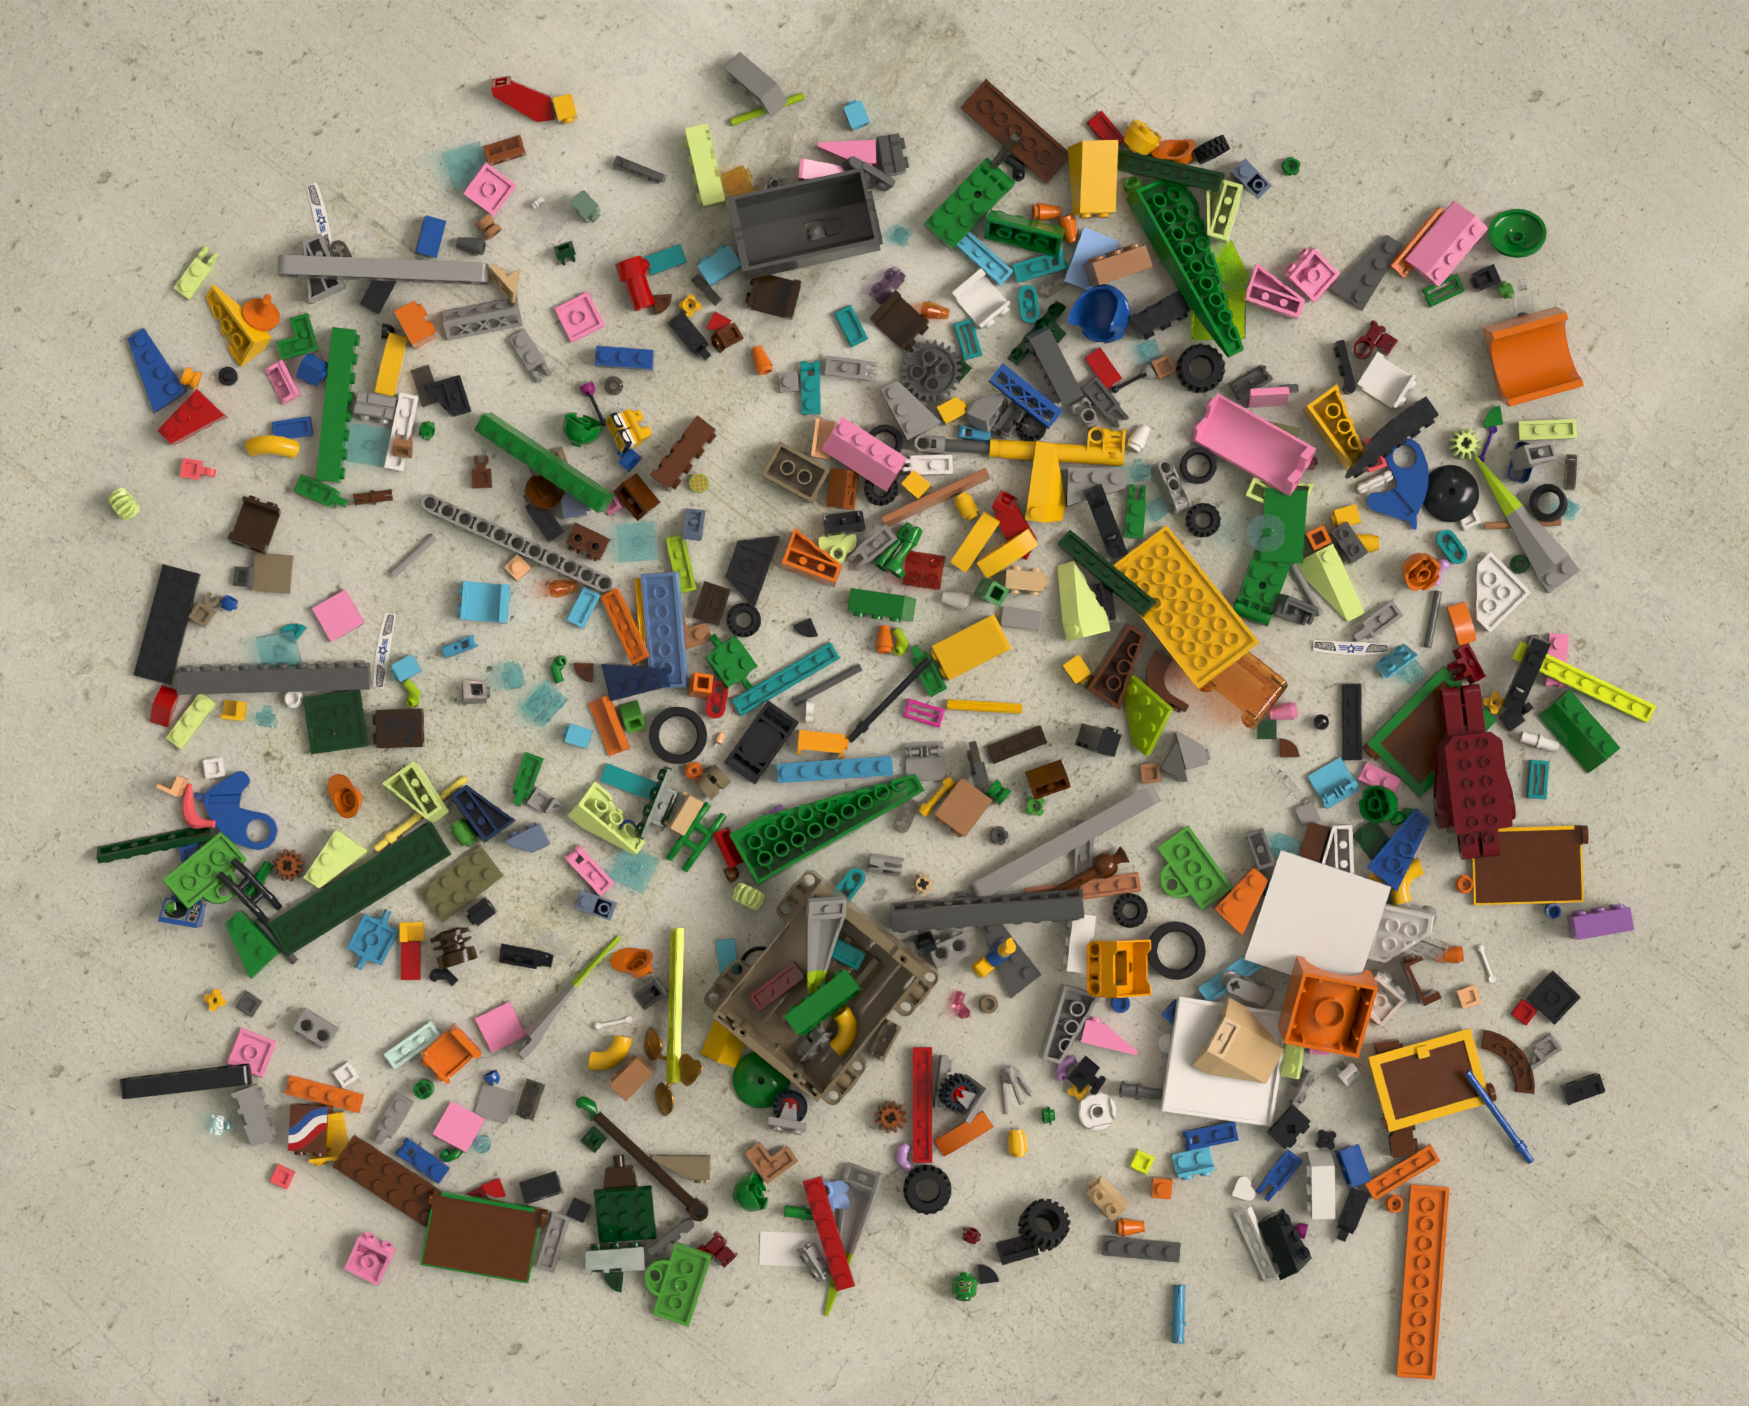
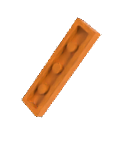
M1437 207L1389 264L1402 278H1405L1413 269L1404 259L1442 215L1444 210L1441 207Z
M615 588L600 596L631 665H636L651 657L620 589Z
M289 1075L285 1090L287 1095L332 1105L333 1107L360 1113L365 1095L294 1075Z
M1428 1144L1418 1150L1416 1155H1410L1364 1184L1373 1199L1377 1200L1440 1162V1159L1431 1144Z

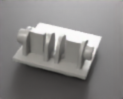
M943 741L905 743L906 776L916 774L919 781L945 779Z

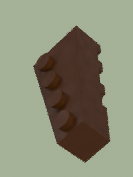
M697 415L682 434V438L672 446L670 454L664 456L660 461L658 470H653L650 476L667 490L671 491L672 488L676 490L682 482L680 480L681 476L684 473L687 475L693 468L691 463L694 459L697 458L699 460L705 452L704 446L707 443L711 444L716 438V429Z
M1125 623L1084 688L1114 708L1120 709L1145 634L1130 624Z

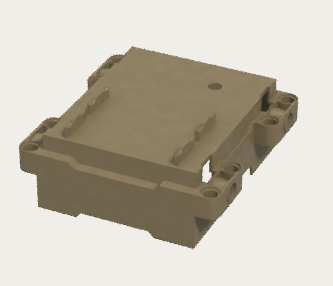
M807 870L792 885L776 908L777 915L786 922V925L752 967L742 959L733 960L706 993L704 1002L714 1011L712 1017L812 1099L818 1102L821 1098L829 1105H837L854 1087L867 1067L866 1060L857 1052L892 1010H895L901 1016H910L937 984L939 972L909 946L901 942L849 900L846 895L814 870ZM812 875L815 878V882L808 884L805 881V876ZM813 894L812 898L845 896L847 899L846 917L838 938L867 953L858 970L831 957L825 981L828 983L833 979L832 975L840 969L842 971L846 969L863 987L864 990L845 1004L849 1006L856 1018L857 1036L853 1046L843 1057H840L828 1043L818 1051V1056L814 1060L801 1062L802 1057L796 1053L798 1051L797 1048L807 1038L809 1033L805 1036L797 1035L784 1016L787 1015L786 1011L790 1007L800 1005L803 1002L801 999L808 994L805 935L807 905H804ZM784 904L788 905L791 912L784 914L781 911V906ZM796 962L806 978L764 1010L759 1011L749 995L791 963ZM734 964L742 966L743 970L741 973H736L733 970ZM928 972L933 973L935 980L927 981L925 974ZM912 976H915L913 981L905 989V984L910 980ZM712 993L716 994L719 998L718 1002H711L709 995ZM903 1002H908L911 1005L909 1011L902 1010L901 1004ZM831 1015L818 1025L825 1026L826 1033H834L830 1037V1041L838 1033V1025ZM853 1062H861L863 1068L861 1070L854 1069ZM840 1064H842L841 1069L833 1077L832 1074L834 1073V1071L838 1068ZM835 1091L839 1097L835 1100L831 1099L828 1093Z

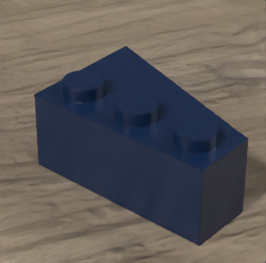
M615 663L601 664L610 701L670 687L666 668Z
M465 785L450 796V799L483 844L516 821L468 785Z

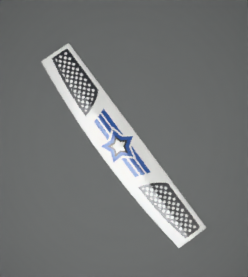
M318 184L306 185L317 235L321 234L324 237L333 257L334 252L328 217Z
M385 613L382 621L374 664L373 687L384 689L396 614Z
M1314 640L1313 651L1342 655H1388L1389 644Z

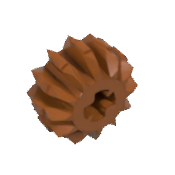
M287 849L283 850L284 856L281 853H277L276 855L280 860H272L273 863L277 864V866L272 867V870H279L275 876L279 877L283 874L281 880L285 881L288 876L290 882L294 879L293 875L296 878H300V874L297 871L304 872V868L299 867V865L305 864V861H298L302 855L298 854L294 857L295 850H291L289 854ZM285 861L292 862L291 870L284 868L286 866Z
M885 1101V1109L881 1105L878 1106L882 1113L875 1112V1116L881 1117L876 1119L875 1123L879 1124L882 1122L879 1129L882 1130L886 1126V1133H889L892 1127L893 1132L897 1133L896 1126L900 1129L904 1127L900 1121L907 1122L906 1118L900 1117L905 1115L906 1111L899 1112L902 1108L901 1104L894 1108L895 1101H892L891 1107ZM890 1112H893V1115L896 1116V1119H892V1122H888V1118L885 1119V1116L889 1115Z

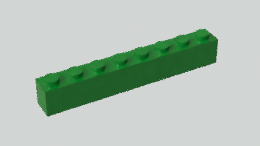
M332 327L316 473L317 481L341 483V480L345 479L346 468H343V461L347 460L348 455L345 443L349 441L350 430H347L348 422H351L352 411H349V406L354 400V392H351L352 384H355L356 373H353L354 365H357L358 354H355L356 346L360 344V335L357 334L358 331L355 329Z
M493 413L483 414L474 429L597 513L605 512L615 496Z

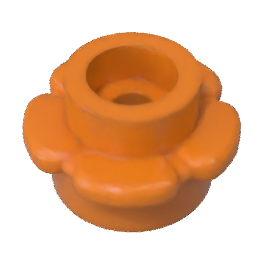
M690 762L685 766L686 770L684 773L687 778L695 781L703 775L700 763Z
M1461 875L1455 881L1457 891L1459 893H1470L1473 890V879L1469 878L1468 875Z
M1391 1194L1389 1198H1386L1385 1205L1387 1210L1391 1213L1400 1212L1404 1205L1402 1197H1398L1397 1194Z

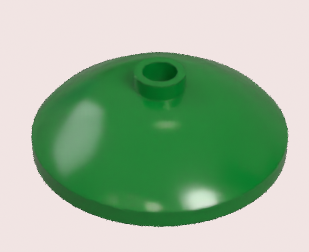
M1511 209L1498 214L1490 223L1488 231L1489 241L1493 248L1499 253L1513 258L1527 257L1538 252L1544 245L1547 234L1546 226L1542 219L1535 213L1524 209Z
M756 1052L745 1055L734 1069V1090L737 1096L751 1107H772L777 1095L789 1089L790 1080ZM759 1077L765 1079L763 1084L758 1083L757 1079Z

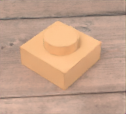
M517 554L504 568L519 581L532 567Z
M1475 985L1456 991L1462 1009L1481 1003Z

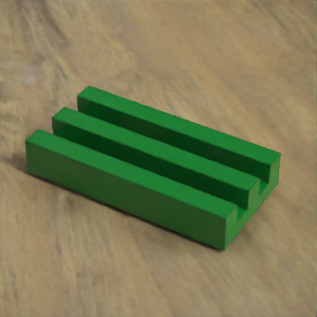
M1457 274L1446 278L1441 285L1454 279L1456 283L1431 295L1428 292L1438 286L1432 285L1422 290L1429 307H1433L1465 291ZM1457 286L1459 287V290L1432 302V298Z

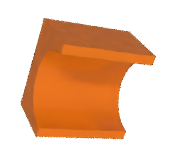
M1552 307L1482 327L1501 402L1511 407L1584 386L1582 378L1574 366L1568 347L1565 323L1568 320L1566 311L1558 307Z
M1296 956L1277 1026L1285 1044L1359 1058L1378 991V985L1371 970L1364 969L1362 974L1355 976L1341 975L1320 969L1310 964L1304 957Z

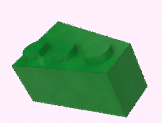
M851 588L847 611L853 612V616L864 617L867 614L871 615L872 619L882 620L883 617H886L892 622L900 623L901 620L913 622L917 599L904 595Z
M239 910L225 923L250 979L260 973L281 953L243 910Z

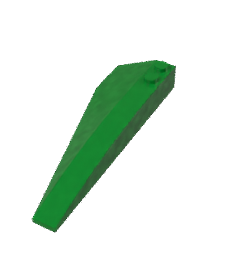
M1157 180L1135 190L1126 198V201L1180 293L1228 358L1244 350L1238 329L1234 326L1232 320L1234 316L1227 304V294L1223 292L1221 285L1223 281L1215 256L1210 251V240L1204 232V221L1200 219L1198 203L1189 187Z
M916 774L809 804L763 815L732 832L729 836L758 887L861 829L925 790Z

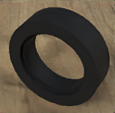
M670 707L660 712L652 721L649 729V741L655 754L665 762L685 764L693 761L702 753L707 741V729L702 718L691 709ZM676 716L689 719L697 731V740L693 748L687 753L680 755L666 751L659 739V732L663 723L669 718Z
M1177 921L1165 923L1159 926L1149 938L1151 940V950L1147 954L1148 960L1157 973L1168 979L1181 980L1195 974L1204 962L1206 953L1204 940L1194 927L1186 923ZM1168 933H1185L1194 943L1195 954L1193 960L1182 969L1167 968L1159 960L1157 953L1158 944Z

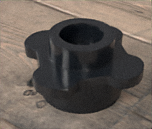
M1319 1130L1317 1132L1318 1141L1316 1146L1320 1149L1323 1147L1329 1150L1334 1149L1336 1133L1334 1131Z

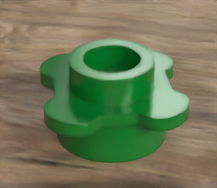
M424 421L420 425L419 436L429 441L435 434V423Z

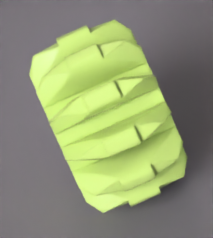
M1460 428L1459 433L1456 431L1452 433L1456 439H1449V442L1454 443V445L1449 446V449H1456L1452 455L1456 456L1460 453V460H1463L1464 456H1466L1467 460H1470L1471 454L1473 456L1478 455L1475 449H1481V446L1476 444L1481 441V438L1475 439L1474 437L1478 433L1475 431L1471 435V428H1467L1466 433L1463 428ZM1464 439H1466L1465 442H1469L1467 449H1465V446H1461Z
M119 488L108 496L112 508L123 520H129L140 512L136 500L125 488Z
M739 883L735 887L732 896L734 901L754 911H759L766 897L764 893L744 883Z

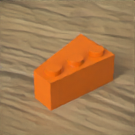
M795 528L782 560L781 568L835 588L842 565Z
M1252 867L1213 909L1240 935H1243L1268 880L1255 867Z

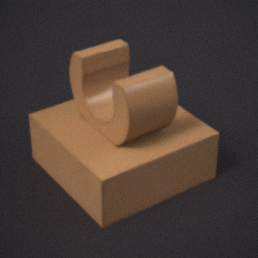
M402 435L394 439L393 456L412 459L413 441L411 436H409L408 441L402 440Z

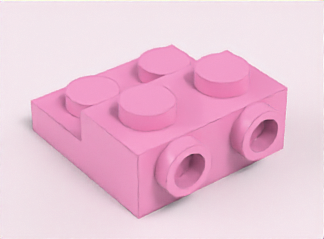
M1308 247L1303 248L1299 252V259L1295 263L1291 262L1285 270L1287 272L1284 276L1312 302H1316L1340 273L1315 248Z
M361 1232L344 1270L379 1286L396 1248L389 1241L384 1240L381 1242L375 1239V1235L370 1232Z

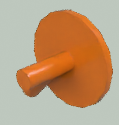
M265 294L263 299L256 298L247 301L242 309L244 321L255 330L270 331L276 328L280 321L278 309L270 302L272 298L270 294Z

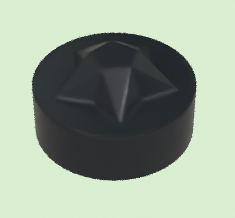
M224 367L219 371L218 379L223 385L232 386L238 380V373L232 367Z

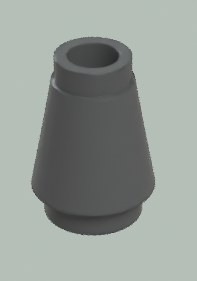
M458 237L456 248L479 256L485 252L486 241L482 240L481 237Z

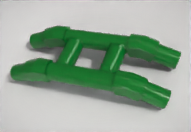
M704 802L686 834L678 838L666 855V858L672 861L683 845L691 849L693 852L682 866V870L685 872L689 871L713 837L712 834L717 832L727 818L725 814L720 813L709 829L700 824L699 822L711 807L708 802ZM694 829L704 835L698 845L688 839Z

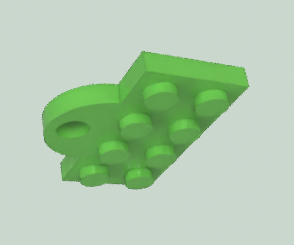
M1189 825L1157 847L1167 861L1160 874V883L1168 895L1175 898H1184L1191 895L1200 909L1203 910L1233 888ZM1169 879H1174L1177 882V887L1174 890H1169L1166 887V882Z
M220 832L164 878L162 882L187 910L202 898L211 904H223L228 902L234 896V893L229 890L228 896L222 897L219 895L218 890L226 886L216 877L217 874L222 871L237 885V879L233 873L236 868L230 862L233 858H237L244 864L247 859L227 836Z
M676 1242L670 1259L661 1258L655 1260L648 1267L645 1273L646 1286L651 1293L658 1296L653 1315L686 1327L690 1326L713 1254ZM652 1270H657L660 1273L659 1279L651 1277Z

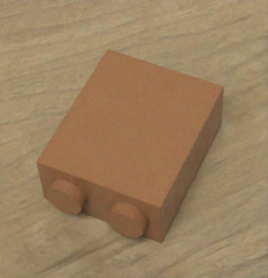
M961 777L934 813L937 816L935 820L943 826L948 824L952 827L951 832L960 838L961 835L966 837L992 800Z

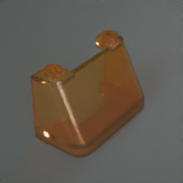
M1248 652L1199 690L1211 692L1215 689L1244 712L1241 716L1243 724L1254 731L1285 692L1288 684L1284 678L1251 652Z

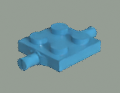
M384 909L380 919L364 914L347 947L359 956L354 966L355 968L362 970L366 961H373L379 965L383 964L399 933L398 930L392 928L387 923L392 913L391 911Z

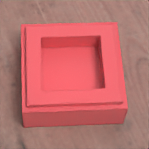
M278 1163L269 1182L287 1190L295 1171Z

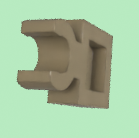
M211 592L206 594L205 603L203 604L199 601L189 615L190 619L206 628L216 613L212 610V607L220 603V598H217L215 602L210 601Z

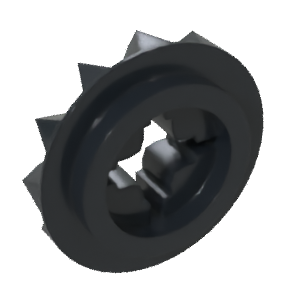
M1026 413L1020 422L1016 423V432L1023 441L1036 442L1043 438L1046 433V427ZM1034 419V426L1039 430H1032L1030 435H1028V428L1023 424H1030Z

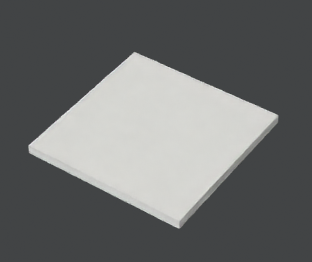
M1281 850L1244 959L1291 975L1296 956H1301L1310 964L1328 972L1349 976L1360 975L1363 973L1391 886Z
M1177 996L1160 1111L1272 1127L1283 1053L1266 1084L1205 1073L1191 1064L1200 1048L1205 1050L1223 1017L1219 1012L1224 1003ZM1245 1006L1284 1049L1285 1043L1277 1027L1281 1011Z

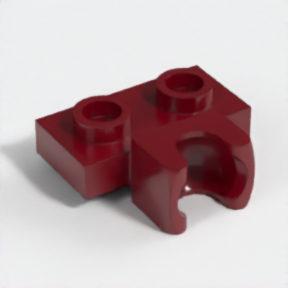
M1469 643L1452 651L1456 660L1447 664V668L1455 669L1456 676L1453 678L1455 682L1466 677L1469 685L1486 677Z

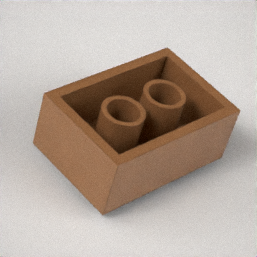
M1132 244L1123 247L1124 251L1121 249L1105 253L1106 257L1101 255L1087 259L1088 263L1084 264L1083 267L1089 286L1102 285L1152 268L1146 245Z
M641 1054L637 1057L633 1055L624 1064L626 1068L624 1070L620 1068L610 1078L612 1083L609 1086L625 1102L656 1071Z

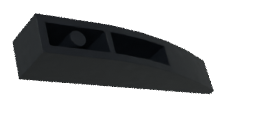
M1427 396L1390 420L1369 440L1347 471L1346 479L1352 476L1357 478L1364 473L1363 469L1366 466L1371 468L1378 463L1377 459L1380 456L1384 459L1393 452L1391 450L1393 447L1396 446L1398 449L1407 443L1405 440L1407 437L1413 438L1421 433L1420 428L1423 426L1428 428L1435 423L1434 418L1439 416Z

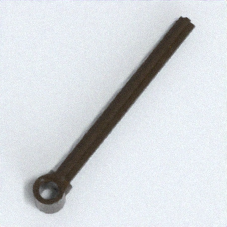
M601 1111L592 1119L686 1206L685 1210L694 1221L700 1222L707 1218L708 1205L697 1197L693 1198ZM697 1206H701L705 1211L700 1216L696 1215L693 1211Z

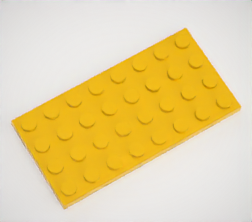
M1167 525L1113 565L1156 601V605L1145 617L1141 615L1140 617L1198 690L1260 644Z

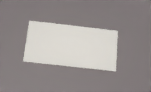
M760 1231L759 1265L807 1267L799 1259L797 1249L804 1247L809 1241L815 1244L821 1254L816 1260L819 1261L821 1258H824L827 1264L828 1262L818 1233Z

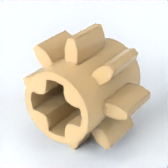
M920 872L918 879L913 877L916 884L911 885V887H917L916 894L923 891L926 896L928 889L933 891L930 884L935 881H929L930 874L923 877ZM920 879L928 881L926 889L917 886V883H920Z

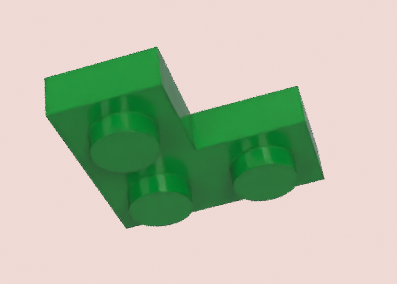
M309 313L289 318L295 337L276 342L281 360L284 361L319 351Z

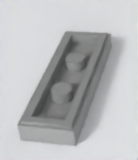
M1075 820V826L1086 820ZM1094 838L1074 849L1073 877L1093 866Z
M552 1211L536 1268L554 1273L570 1221L569 1216Z

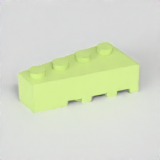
M708 124L685 128L687 136L683 137L685 148H690L691 153L688 156L690 167L694 166L695 170L692 178L694 186L698 185L700 191L696 193L698 204H703V208L726 204Z

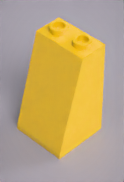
M1118 140L1081 141L1069 146L1068 158L1073 216H1080V219L1091 218V215H1097V218H1108L1109 214L1116 212Z
M993 614L931 646L933 650L930 653L934 661L938 660L942 667L939 668L942 677H947L948 680H951L1010 650L1011 646Z

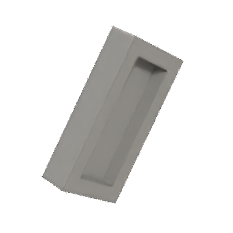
M1003 606L1000 626L1039 631L1041 612Z

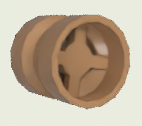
M491 214L484 216L475 224L479 230H482L483 236L487 241L502 230L498 224L494 223V218Z

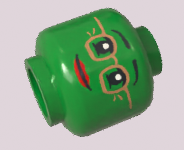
M960 1272L959 1276H955L952 1279L951 1293L956 1297V1300L971 1301V1298L976 1296L977 1280L971 1277V1273Z

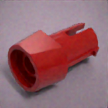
M640 255L615 264L620 283H625L634 311H640L655 305L656 303L646 275L650 274L648 269L651 268L648 259H643Z

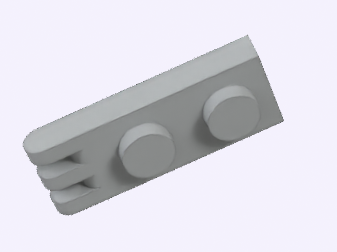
M827 355L824 375L876 382V378L869 377V373L877 374V370L870 369V366L878 367V362Z

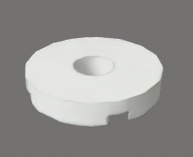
M1098 1092L1097 1095H1092L1091 1093L1085 1095L1078 1105L1080 1121L1091 1130L1107 1128L1116 1116L1114 1101L1102 1092ZM1097 1106L1101 1107L1102 1112L1100 1115L1094 1116L1092 1110Z

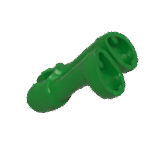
M906 522L896 533L898 539L877 557L874 565L886 573L890 572L895 577L903 579L905 576V571L902 567L903 560L913 547L917 546L923 532L922 529L917 526L913 527L912 524Z

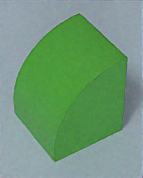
M638 700L620 705L622 718L628 734L647 728Z

